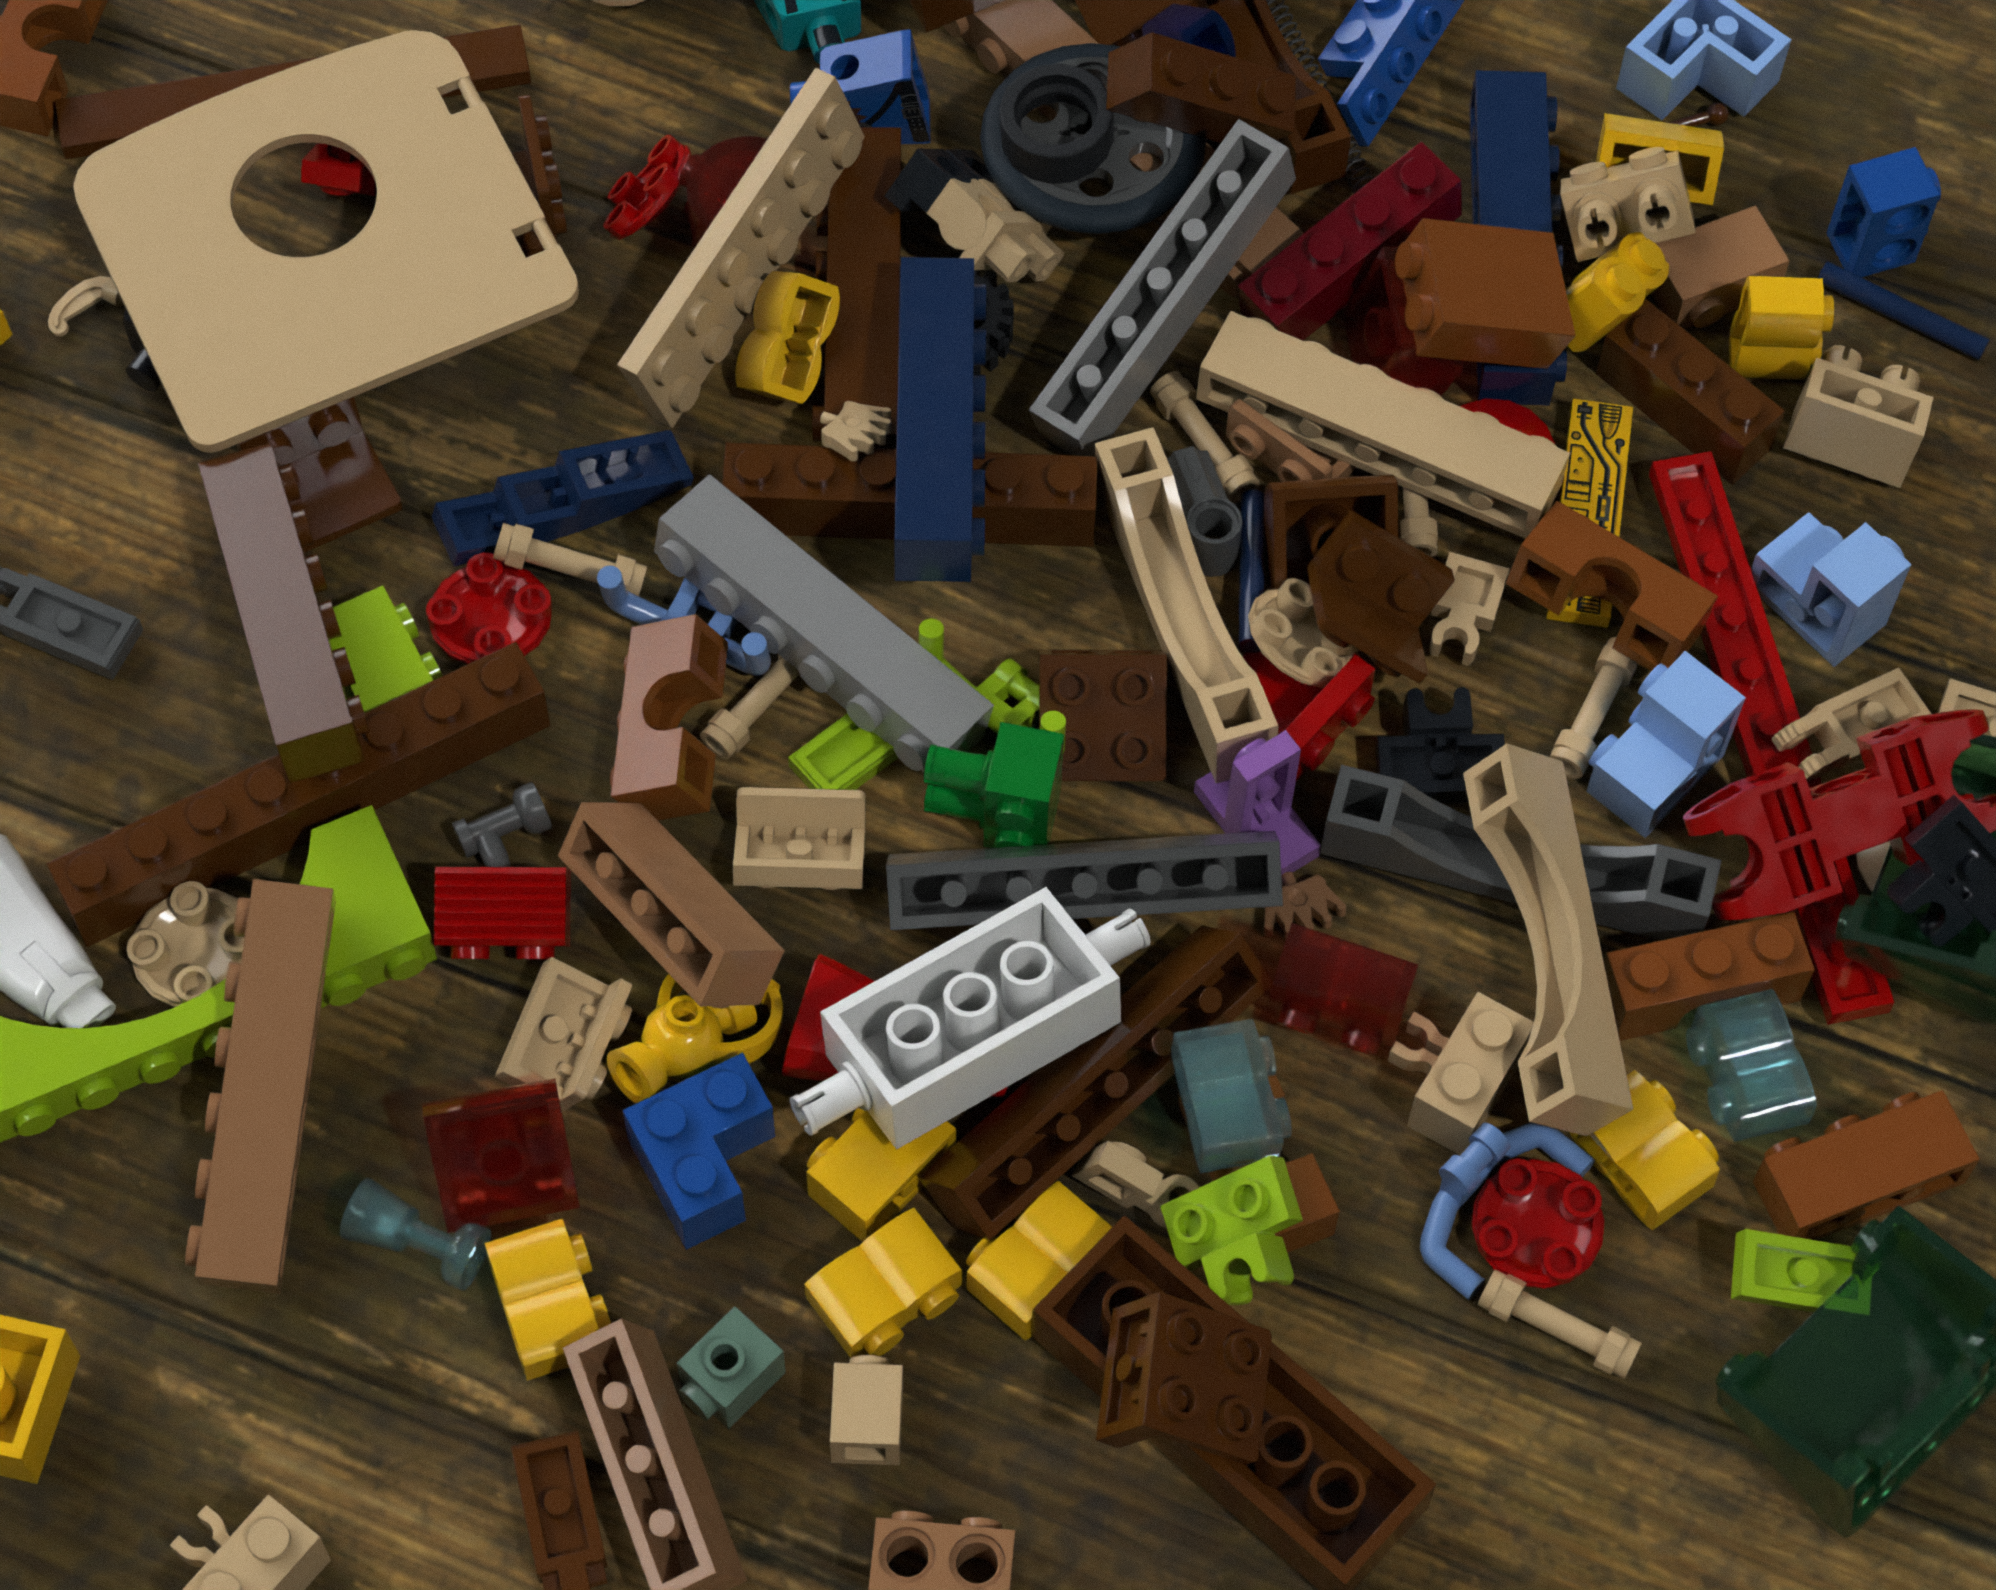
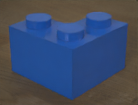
M742 1052L623 1110L628 1141L686 1250L746 1221L743 1193L726 1161L775 1137L773 1107Z

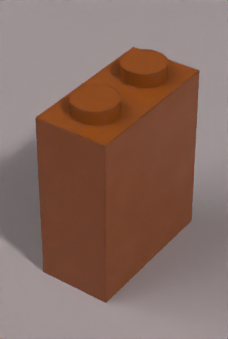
M1422 218L1408 238L1400 244L1396 252L1395 270L1397 276L1402 280L1407 305L1405 311L1406 325L1412 331L1417 356L1548 369L1576 336L1553 233Z

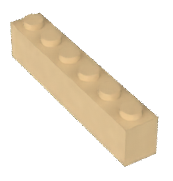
M1230 311L1199 369L1197 400L1228 412L1229 407L1237 399H1241L1305 446L1374 475L1393 474L1398 485L1525 539L1549 511L1563 482L1570 452L1558 448L1547 438L1536 435L1529 436L1501 424L1496 418L1487 413L1469 411L1445 401L1432 390L1414 388L1388 377L1375 366L1368 364L1359 365L1331 353L1328 348L1320 343L1302 341L1278 331L1270 323L1259 318H1247Z

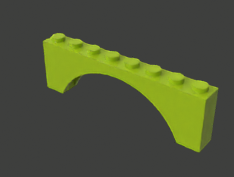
M370 805L312 829L309 854L299 885L332 888L336 900L321 1008L327 1005L342 1006L360 998L366 989L389 979L399 981L411 978L420 973L427 963L437 960L431 933L373 806ZM226 978L199 996L172 1009L147 1018L117 1025L92 1028H57L32 1025L0 1016V1143L18 1135L32 1136L42 1133L52 1127L58 1118L82 1108L93 1110L104 1107L113 1102L120 1092L144 1082L154 1084L166 1081L175 1076L184 1065L206 1056L215 1058L219 1028H231L235 1002L224 1001Z

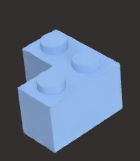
M1672 0L1626 46L1616 89L1660 120H1663L1698 85L1745 117L1779 82L1792 39L1735 0Z
M1808 512L1756 554L1751 572L1760 598L1823 658L1835 667L1887 624L1911 563L1905 559L1902 550L1893 540L1886 536H1880L1866 522L1846 539H1843L1835 529L1822 525Z
M1686 651L1669 668L1661 663L1649 673L1638 690V694L1643 699L1633 711L1628 721L1632 726L1619 739L1613 734L1606 737L1594 751L1588 762L1593 767V771L1586 792L1644 838L1656 828L1725 755L1746 698Z

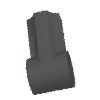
M1191 446L1173 451L1167 460L1174 474L1182 509L1202 572L1205 576L1209 577L1222 576L1230 572L1238 563L1242 533L1241 512L1235 504L1228 500L1208 450L1200 451ZM1206 535H1217V536H1221L1222 538H1220V539H1210V538H1206V537H1204V536H1206Z

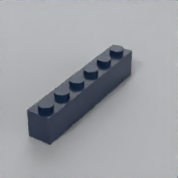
M1475 71L1469 102L1472 224L1552 233V230H1559L1560 194H1551L1550 181H1557L1559 146L1549 145L1548 133L1555 132L1557 97L1547 96L1546 72ZM1556 244L1557 253H1558L1559 262H1560L1561 271H1562V270H1563V246H1562V244ZM1567 348L1562 351L1548 369L1476 362L1477 400L1484 398L1510 400L1519 405L1550 406L1555 382H1565Z
M901 257L895 495V581L971 582L972 556H984L985 518H972V507H985V469H973V459H985V422H973V412H985L986 375H973V366H985L986 329H974V320H986V284L974 283V258Z

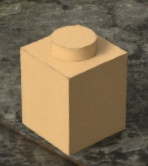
M874 1355L855 1356L849 1360V1363H834L830 1429L831 1463L900 1465L903 1365H890L888 1359Z

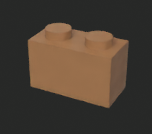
M1755 205L1695 227L1696 233L1656 243L1662 250L1665 260L1669 263V273L1665 282L1650 293L1659 310L1683 329L1692 326L1703 328L1715 323L1724 314L1739 309L1742 289L1748 276L1785 277L1790 260Z

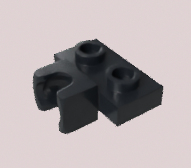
M1459 687L1455 690L1453 696L1454 707L1450 712L1442 715L1430 712L1425 706L1423 692L1418 688H1412L1406 693L1402 714L1404 736H1377L1375 746L1377 774L1404 780L1440 803L1469 802L1463 773L1504 746V734H1472L1471 695L1465 687Z
M1953 795L1904 838L1924 860V863L1921 860H1917L1895 879L1887 889V895L1905 913H1913L1922 905L1931 902L1926 913L1918 919L1917 927L1935 947L1947 944L1974 920V917L1992 936L1996 934V839L1962 801Z

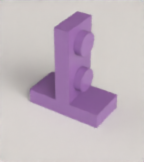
M1286 730L1268 741L1264 738H1259L1242 748L1235 756L1234 762H1232L1230 780L1215 783L1210 772L1196 780L1194 787L1195 795L1225 834L1260 831L1276 832L1280 842L1281 876L1285 872L1293 873L1319 857L1321 844L1291 807L1301 749Z

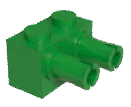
M1000 722L994 750H989L987 755L931 744L924 769V784H927L924 812L979 822V829H984L983 847L1002 848L1049 845L1061 793L1064 734Z

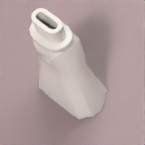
M0 834V991L28 1012L45 1020L51 1027H59L61 1025L64 1028L99 1027L113 1014L116 1005L101 990L103 987L101 976L96 971L79 941L41 890L18 851L6 835Z

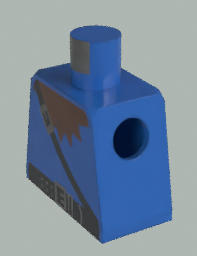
M911 29L828 46L820 52V70L836 77L860 127L901 128V144L931 143L930 93ZM806 81L790 83L791 103Z

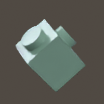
M734 1306L677 1362L680 1385L683 1386L678 1393L687 1406L700 1418L707 1421L714 1415L729 1429L786 1373L784 1351Z

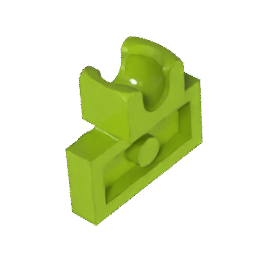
M1269 1155L1160 1206L1176 1260L1188 1270H1195L1203 1266L1209 1288L1228 1305H1244L1251 1302L1253 1298L1250 1284L1251 1273L1258 1282H1278L1280 1285L1285 1286L1293 1282L1294 1273L1283 1237L1275 1236V1233L1303 1221L1283 1157Z

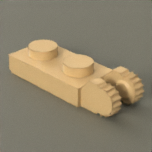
M1896 668L1816 705L1806 716L1791 722L1772 737V742L1779 752L1797 746L1813 734L1816 736L1825 750L1807 757L1799 766L1804 771L1807 782L1821 777L1836 766L1840 770L1861 760L1862 756L1856 737L1911 717L1928 715L1931 712L1900 668Z

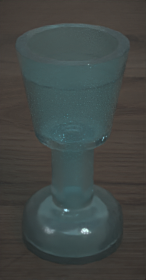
M372 1178L364 1179L354 1191L344 1212L340 1226L341 1239L401 1252L407 1246H411L441 1259V1275L444 1282L458 1290L465 1291L476 1278L487 1254L484 1243L491 1241V1230L476 1223H467L461 1226L454 1235H451L419 1221L420 1213L417 1208Z

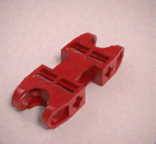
M1967 709L1915 716L1856 737L1865 768L1812 788L1808 786L1804 771L1788 762L1732 782L1691 807L1683 815L1689 836H1702L1722 830L1725 836L1735 834L1743 836L1748 844L1749 858L1746 867L1739 876L1729 881L1731 888L1721 891L1713 897L1712 907L1716 918L1721 920H1742L1782 914L1843 892L1833 861L1888 841L1897 860L1908 866L1913 865L1917 860H1921L1924 863V860L1904 838L1953 795L1962 801L1989 833L1996 830V793L1976 799L1972 793L1959 795L1952 784L1951 775L1955 760L1961 752L1971 747L1969 740L1981 736L1990 729L1984 711Z

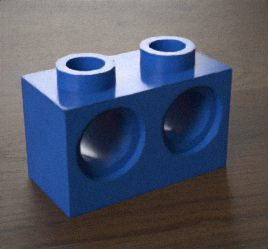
M1916 147L1849 165L1826 233L1845 270L1859 277H1865L1916 261L1924 237L1928 233V227L1936 205L1941 198L1939 179L1932 168H1926Z

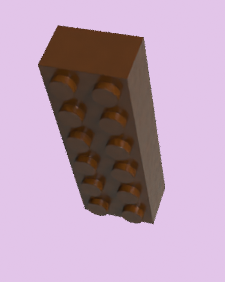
M1124 1215L1033 1308L1031 1337L1101 1398L1113 1308L1160 1291L1231 1317L1248 1321ZM1271 1342L1257 1461L1242 1464L1161 1436L1148 1439L1318 1590H1355L1428 1509L1436 1487L1434 1481L1273 1342Z

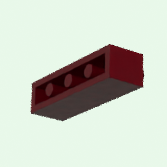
M1422 141L1240 283L1238 285L1241 315L1247 318L1254 317L1265 320L1276 330L1302 341L1305 340L1395 268L1396 252L1400 244L1408 238L1422 218L1454 222L1462 215L1461 179Z

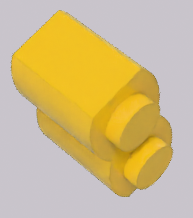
M1634 232L1625 236L1578 274L1571 286L1566 289L1576 334L1574 339L1568 344V347L1573 352H1582L1594 345L1637 311L1643 304L1645 297L1665 282L1669 273V263L1665 260L1660 247L1652 240L1647 239L1642 232Z
M772 271L761 284L755 299L753 310L755 329L748 335L738 354L735 371L737 387L774 400L803 404L813 392L820 375L822 363L820 345L830 335L837 320L840 304L838 286L801 273Z
M1748 276L1742 289L1739 309L1734 315L1730 330V367L1744 378L1804 380L1807 377L1810 365L1814 364L1816 357L1821 359L1823 346L1822 332H1830L1833 326L1834 299L1832 295H1824L1823 278Z
M1633 1070L1627 1075L1633 1104L1632 1111L1588 1136L1569 1133L1575 1143L1595 1159L1593 1165L1611 1181L1632 1212L1653 1231L1714 1187L1720 1171L1717 1165L1719 1156L1716 1148L1703 1132L1698 1129L1690 1131L1683 1123L1677 1120L1674 1115L1676 1105L1666 1088L1654 1079L1648 1082L1640 1073Z
M1059 1180L1013 1219L1015 1224L998 1238L994 1236L990 1241L983 1238L974 1247L966 1260V1264L970 1267L967 1271L966 1289L1025 1341L1031 1338L1033 1308L1112 1228L1109 1223Z
M912 1208L879 1228L859 1246L847 1251L827 1264L804 1284L806 1299L850 1358L867 1353L869 1355L881 1356L900 1342L904 1336L901 1328L908 1322L922 1314L927 1320L933 1319L945 1312L956 1302L959 1297L956 1289L962 1285V1270L917 1210Z
M563 1219L484 1243L490 1269L527 1381L568 1368L569 1365L563 1347L611 1324L602 1295L589 1297L581 1276L593 1271L581 1233L569 1236Z

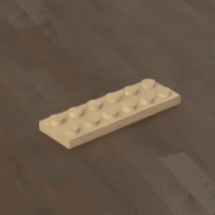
M818 68L813 70L617 364L652 418L671 428L674 427L683 412L693 407L700 394L701 384L715 363L722 361L730 351L734 334L746 316L753 313L758 290L765 278L772 271H777L780 265L787 263L791 259L797 248L799 236L811 218L818 215L826 206L830 196V189L844 168L850 167L859 156L865 136L835 76Z

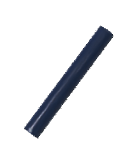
M1828 261L1818 278H1823L1824 287L1978 361L1989 344V338Z
M1255 489L1246 490L1241 494L1242 533L1239 581V649L1246 653H1257L1260 651L1251 635L1248 614L1253 601L1264 593L1265 494Z

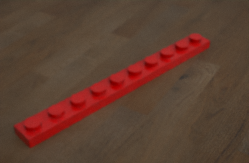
M1712 451L1653 461L1649 477L1680 572L1685 577L1694 580L1718 596L1703 628L1701 637L1712 671L1746 697L1733 731L1746 776L1749 777L1788 762L1799 767L1804 759L1812 755L1807 739L1797 746L1779 752L1772 742V737L1791 722L1799 720L1800 716ZM1820 777L1807 782L1809 788L1822 784ZM1847 857L1833 861L1843 892L1790 911L1795 913L1815 969L1812 979L1827 1025L1890 1013L1895 1003Z

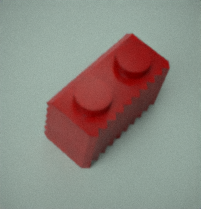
M435 867L434 945L450 946V959H490V947H516L515 959L547 960L550 957L555 958V947H570L571 870L569 868Z

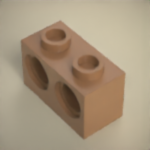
M897 1511L892 1513L891 1519L876 1517L868 1590H1011L1015 1530L1002 1529V1524L999 1521L983 1517L964 1518L961 1520L960 1525L933 1523L932 1516L917 1511ZM914 1552L923 1557L927 1565L919 1574L912 1577H903L890 1569L889 1562L899 1553ZM982 1558L994 1566L996 1573L990 1580L984 1583H971L961 1577L958 1568L969 1559Z

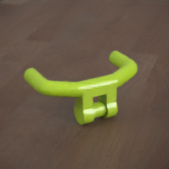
M933 618L925 619L920 623L919 644L994 704L988 728L998 735L1000 722L1034 728L1039 723V684L1027 677V669L1011 658L1006 659L997 667L992 675L976 687L945 659L943 624ZM1014 697L1020 703L1012 708L1004 700ZM1048 711L1041 717L1040 729L1064 734V753L1066 718L1058 711Z

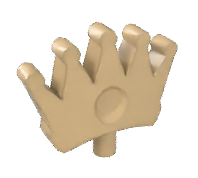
M845 401L839 415L824 411L820 418V423L826 425L821 429L822 445L832 448L850 461L858 460V451L873 454L874 443L885 445L886 434L891 433V409Z

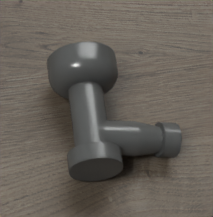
M533 782L522 785L514 791L512 796L513 804L469 823H466L464 818L452 823L455 834L467 858L479 853L486 867H511L508 853L500 838L501 836L522 827L531 834H540L552 829L545 806Z

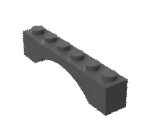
M1341 765L1325 824L1320 854L1517 904L1512 889L1496 860L1474 830L1472 817L1436 801L1404 780ZM1580 844L1596 924L1658 940H1666L1704 931L1710 915L1722 860L1660 844L1641 846H1592Z

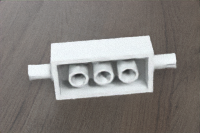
M1047 887L820 1011L826 1056L839 1073L790 1098V1104L800 1125L807 1122L804 1125V1130L812 1136L819 1129L860 1107L863 1111H868L897 1150L1121 1022L1120 977L1112 969L1111 965L1139 949L1150 946V936L1141 918L1132 923V920L1137 918V913L1132 909H1127L1120 916L1085 935Z

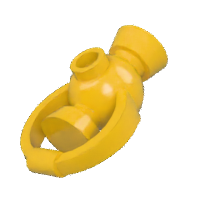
M668 974L660 987L656 1008L645 1022L641 1035L642 1043L633 1042L608 1053L607 1066L612 1079L626 1097L634 1103H638L659 1093L666 1085L667 1078L674 1082H682L742 1052L749 1064L756 1061L773 1046L782 1027L784 1008L779 992L780 984L771 979L761 1000L763 1005L767 1004L770 1013L765 1026L749 1038L735 1042H723L722 1033L731 1035L755 1026L757 1022L755 1006L734 1005L723 1009L711 1006L700 1007L688 995L677 996L683 988Z

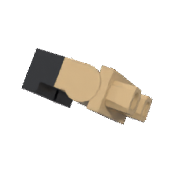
M918 148L885 194V197L900 211H925L939 224L941 235L946 243L955 249L964 250L959 258H974V270H994L1006 282H1017L1026 274L1034 281H1045L1064 256V252L1046 236L1052 226L1041 223L1025 211L1018 209L996 186L984 160L973 150L947 149L945 151L944 149Z

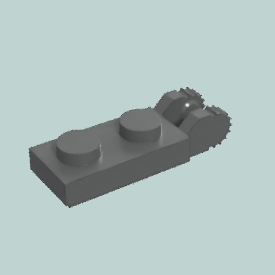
M0 566V595L3 594L7 598L12 599L8 607L0 605V632L3 635L113 680L143 632L140 619L31 573L28 576H24Z

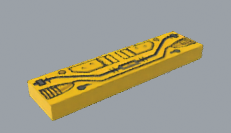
M1573 398L1565 451L1570 452L1561 485L1559 502L1588 517L1594 523L1619 537L1633 407ZM1582 596L1569 602L1559 616L1547 609L1546 619L1608 628L1611 619L1612 603L1595 596Z

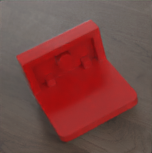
M1261 651L1245 653L1243 655L1244 660L1258 675L1278 723V734L1286 730L1301 749L1296 782L1308 769L1313 771L1324 762L1333 749L1338 736L1348 726L1353 728L1358 725L1374 703L1375 697L1371 695L1375 668L1356 654L1324 688L1300 683L1276 668Z

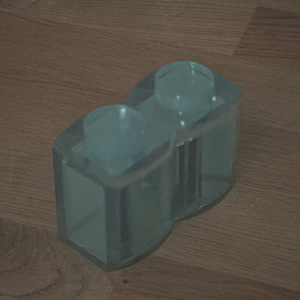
M1769 989L1698 1006L1691 1025L1692 1028L1686 1031V1042L1694 1065L1696 1067L1704 1066L1713 1083V1086L1708 1088L1707 1096L1709 1108L1716 1124L1719 1126L1725 1124L1734 1142L1809 1124L1817 1107L1815 1093L1805 1064L1794 1045L1788 1019L1775 991Z
M1253 1019L1175 1032L1171 1046L1172 1061L1200 1173L1248 1165L1269 1155L1280 1157L1284 1143L1283 1138L1291 1137L1292 1127L1285 1099L1283 1097L1274 1099L1268 1081V1076L1276 1074L1275 1055L1269 1036L1259 1037Z

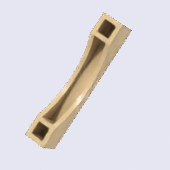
M1154 427L1095 443V456H1097L1096 489L1160 647L1167 654L1168 667L1215 783L1230 780L1232 762H1234L1238 752L1256 739L1264 738L1268 741L1277 736L1278 723L1257 673L1247 664L1236 648L1215 605L1190 536L1174 474Z
M1505 744L1465 771L1463 775L1473 828L1493 855L1512 889L1525 921L1534 956L1537 981L1536 1013L1529 1041L1518 1060L1528 1119L1532 1123L1588 1136L1632 1111L1633 1104L1564 764L1561 760L1511 744Z

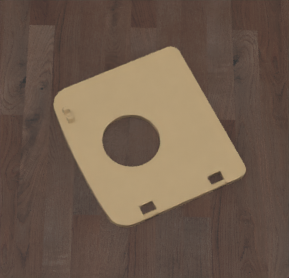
M410 30L359 44L301 63L198 103L94 152L77 170L73 185L79 211L181 426L193 447L202 452L213 453L222 451L563 312L573 306L579 294L576 274L560 244L558 245L537 200L485 102L481 100L459 53L448 40L432 32ZM460 89L469 108L451 115L441 95ZM298 143L328 144L351 153L368 168L377 187L375 208L365 227L343 246L333 251L310 257L282 256L262 249L243 234L233 217L234 194L238 183L246 171L266 154L278 148ZM534 230L544 251L526 258L515 237Z

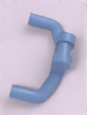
M605 566L598 572L597 581L603 599L608 607L619 615L643 625L693 615L702 606L715 612L708 625L728 642L726 665L752 676L763 675L769 670L771 658L765 637L760 633L752 632L743 638L742 644L729 639L739 621L731 615H724L718 612L708 602L705 594L688 579L684 578L679 592L667 610L629 592L626 589L621 571L617 567Z
M1483 1122L1469 1137L1470 1145L1460 1156L1452 1155L1439 1169V1175L1442 1178L1440 1189L1431 1204L1421 1234L1419 1248L1422 1258L1429 1268L1466 1299L1471 1300L1485 1283V1279L1446 1247L1458 1209L1503 1161L1535 1148L1541 1149L1557 1163L1581 1175V1177L1585 1176L1594 1164L1595 1159L1558 1129L1536 1123H1527L1502 1133L1495 1126Z

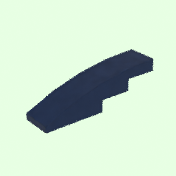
M666 430L559 451L555 466L501 476L497 478L493 492L436 503L432 519L453 567L467 564L468 560L476 554H494L503 523L513 526L517 523L534 528L532 538L549 542L651 504L691 486L694 477L672 431Z

